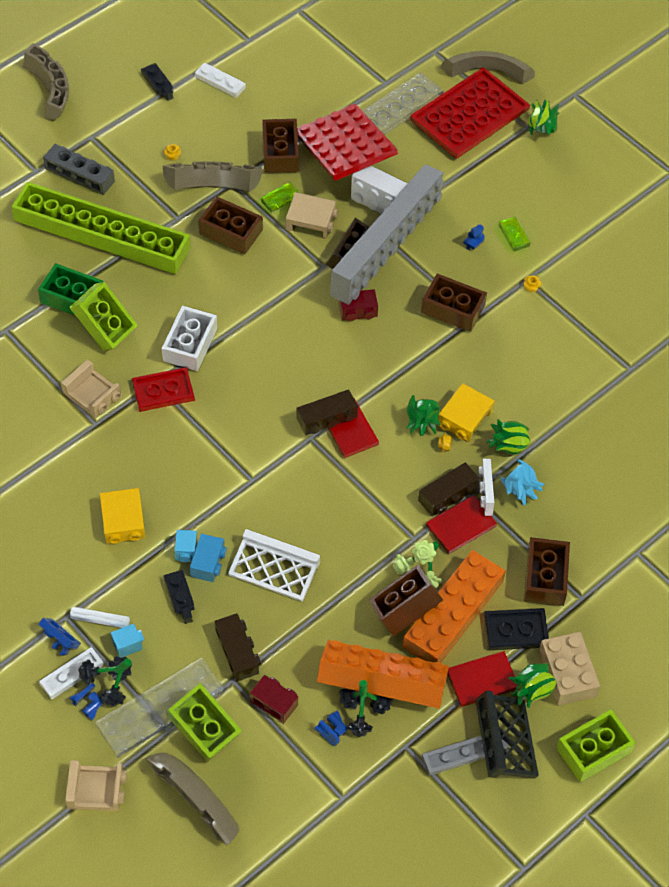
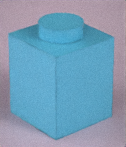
M177 530L175 542L176 560L181 562L192 561L197 547V531Z
M134 624L111 632L112 642L120 658L143 650V634L140 629L136 630Z

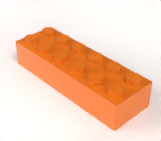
M472 550L439 591L443 601L416 620L405 634L403 648L422 660L441 663L501 586L506 571Z
M327 640L320 660L317 682L359 691V681L366 680L368 692L371 694L440 709L449 666L440 662L425 661L421 658L406 657L398 653L392 654L379 649H368L360 645Z

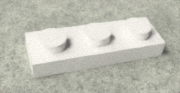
M203 63L195 72V78L234 98H237L246 88V83L206 63Z
M483 459L482 467L478 468V477L482 478L479 484V491L483 493L480 504L481 508H484L485 516H493L494 494L491 459Z
M92 647L39 681L41 687L51 700L82 680L79 677L78 669L83 661L90 659L94 667L101 668L104 666L103 661Z

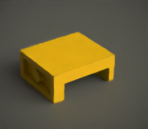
M462 383L439 413L438 420L441 424L439 426L443 430L452 432L458 438L470 442L474 431L485 416H490L493 412L495 401Z
M139 488L100 493L106 543L117 544L121 541H138L145 538Z

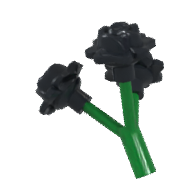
M115 656L114 661H109V667L107 668L94 667L90 659L83 661L78 669L80 679L89 685L94 683L96 675L108 672L115 680V684L109 690L104 689L101 698L104 699L105 704L108 706L116 707L119 704H123L126 696L122 695L123 693L119 691L120 679L125 680L126 675L130 676L132 674V661L127 657L120 658Z
M366 680L359 681V691L347 688L339 691V702L343 704L345 709H356L357 705H360L356 721L348 723L347 729L352 730V734L356 737H365L367 732H371L373 728L372 725L365 722V716L363 715L366 697L372 699L370 704L373 708L372 711L381 715L385 711L390 710V705L393 701V698L369 693Z

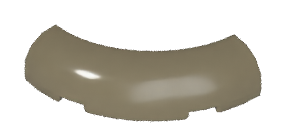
M32 43L24 53L23 68L35 74L44 83L50 97L46 102L45 118L57 119L62 114L68 100V78L58 61H54L46 50Z
M472 51L458 54L446 59L441 65V68L451 77L468 72L473 68L482 67L488 71H495V69L503 71L505 75L512 77L521 84L535 77V71L526 63L512 56L492 51Z
M196 161L192 162V165H182L181 163L163 165V175L167 184L174 190L188 187L215 186L236 188L250 192L259 184L262 168L246 164L243 166H233L231 162Z
M165 752L157 753L147 759L158 777L166 781L170 786H174L190 806H193L198 813L204 814L201 817L218 841L228 845L239 832V825L215 793L192 769L175 756Z

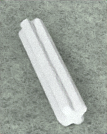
M72 607L70 611L71 619L120 628L130 624V617L78 607Z

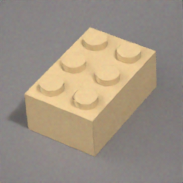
M581 632L542 640L539 653L543 664H549L548 673L557 680L553 691L557 706L597 697L600 684Z

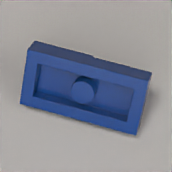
M42 618L38 624L44 629L43 633L50 638L55 637L58 640L54 642L53 649H58L62 645L63 650L60 652L62 656L67 655L70 649H77L81 644L51 618Z

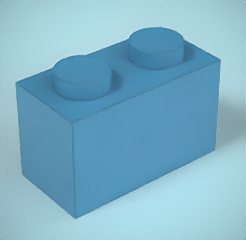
M205 534L200 535L190 565L191 577L214 582L216 575H220L222 567L220 561L221 558L225 559L227 547L224 545L223 538Z

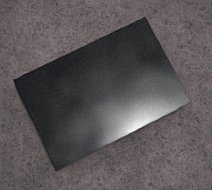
M545 608L484 611L488 651L540 648L541 641L549 639Z

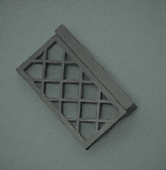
M484 691L475 699L488 777L496 778L499 775L536 779L539 774L525 700L521 702V705H518V698L493 695V691ZM495 702H498L504 708L502 712L496 708ZM511 704L519 706V714L510 707ZM506 711L514 718L512 723L503 715ZM498 720L507 727L505 731L499 727ZM516 722L522 726V734L513 726ZM509 730L518 738L516 742L507 735ZM502 739L511 747L508 751L503 747ZM520 741L526 746V753L517 745ZM512 750L521 757L519 762L510 754ZM505 759L514 766L513 769H507ZM525 761L530 766L531 771H527L521 763Z

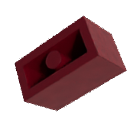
M375 289L360 291L356 300L353 299L349 305L338 300L342 321L378 317L379 306Z
M264 675L250 692V702L284 724L297 708L298 696L294 690L281 686L277 679Z

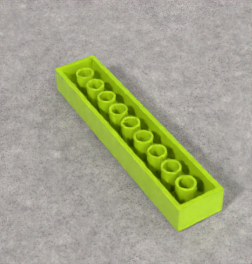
M30 182L26 183L11 207L14 221L173 274H177L191 249L189 234Z

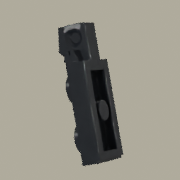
M156 63L141 69L142 75L157 95L163 94L167 101L174 99L173 86Z
M183 570L163 575L174 612L177 615L182 614L185 624L193 622L191 611L195 610L194 602Z

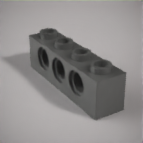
M54 144L43 157L45 169L101 195H105L115 182L114 170L110 167L103 166L79 153L70 151L64 146Z

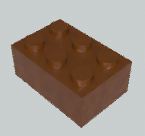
M262 119L264 173L299 172L297 119Z
M216 196L198 220L199 234L246 254L263 231V216Z
M437 273L422 299L421 313L472 332L485 307L487 292Z
M530 537L527 551L524 601L564 606L568 587L570 542Z
M417 564L369 600L382 623L395 636L411 623L420 619L429 610L435 608L443 601V598L427 574Z

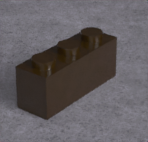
M354 218L326 265L334 269L370 227L359 219Z
M349 389L296 408V418L305 436L316 434L320 430L335 427L337 424L345 421L349 422L358 417V405Z
M465 462L419 490L418 501L433 517L436 514L443 513L450 505L458 504L466 495L474 494L478 490L480 478Z
M238 613L215 620V631L235 681L237 682L259 674L261 661L259 655L254 654L252 650L254 644L251 636L247 637L245 633L247 627L244 619L240 620Z

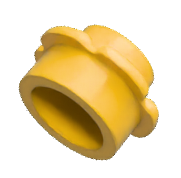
M170 144L166 146L164 154L169 160H176L179 158L181 150L178 145Z
M527 276L524 279L525 289L529 292H536L541 287V281L537 276Z
M444 433L443 437H439L438 446L442 448L443 452L445 450L450 451L452 436Z

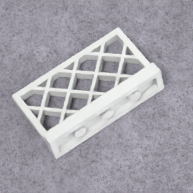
M246 529L228 575L303 602L321 560L318 554ZM245 546L254 548L256 554L245 558L243 553ZM266 553L272 554L274 560L264 564L260 556ZM258 557L262 566L251 570L247 561ZM289 560L293 567L282 571L279 562ZM245 563L248 572L243 574L236 573V567ZM277 564L280 572L269 577L266 568ZM303 566L311 568L309 575L301 578L297 569ZM263 569L267 578L261 581L256 580L253 573ZM295 570L299 579L288 583L285 574ZM282 576L285 585L281 587L273 586L271 580ZM301 583L303 587L301 595L292 593L290 587Z

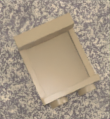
M295 192L286 216V230L293 231L296 225L322 231L323 238H327L328 233H332L333 219H337L338 216L336 201Z
M88 359L61 382L63 394L95 418L103 414L108 406L116 402L122 395L121 385L118 382L115 385L96 372L93 363Z
M70 760L65 800L67 809L119 811L120 804H124L125 792L121 791L122 783L126 784L127 771L123 770L122 763H118L117 767L80 766L79 761Z

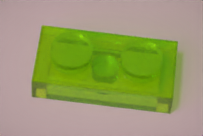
M288 182L262 196L261 202L272 213L292 202L295 192H300Z
M515 216L499 221V227L513 251L530 247L531 242Z

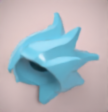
M519 459L517 462L520 465L507 478L501 477L500 479L506 488L507 494L512 493L516 495L518 500L521 499L522 504L525 506L526 495L533 500H537L538 498L533 489L543 491L540 486H544L545 483L539 482L533 468Z

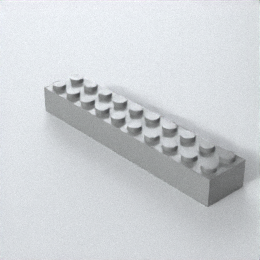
M426 164L419 170L332 270L331 297L348 305L353 299L356 300L360 291L368 286L372 277H376L379 269L386 265L388 258L396 253L400 244H404L407 236L414 232L417 224L422 223L424 216L432 211L435 203H439L442 198L441 188L444 184L442 180L443 172Z

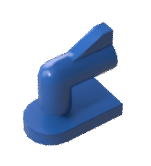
M481 224L473 227L468 233V237L463 241V244L467 245L466 249L474 250L484 241V227Z
M91 683L83 691L70 697L73 704L76 706L96 685ZM95 691L88 696L91 703L82 710L91 721L95 718L97 709L103 704L102 698Z
M338 711L330 714L327 718V721L335 729L332 730L323 720L319 721L318 725L314 728L333 746L340 742L339 737L347 731V726L342 722Z

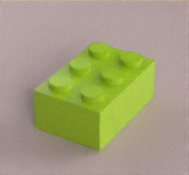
M105 282L94 284L69 307L103 351L114 349L138 326Z
M201 683L169 708L166 713L167 717L206 762H209L242 732Z
M610 709L559 738L556 749L581 783L631 754L636 742L613 710Z

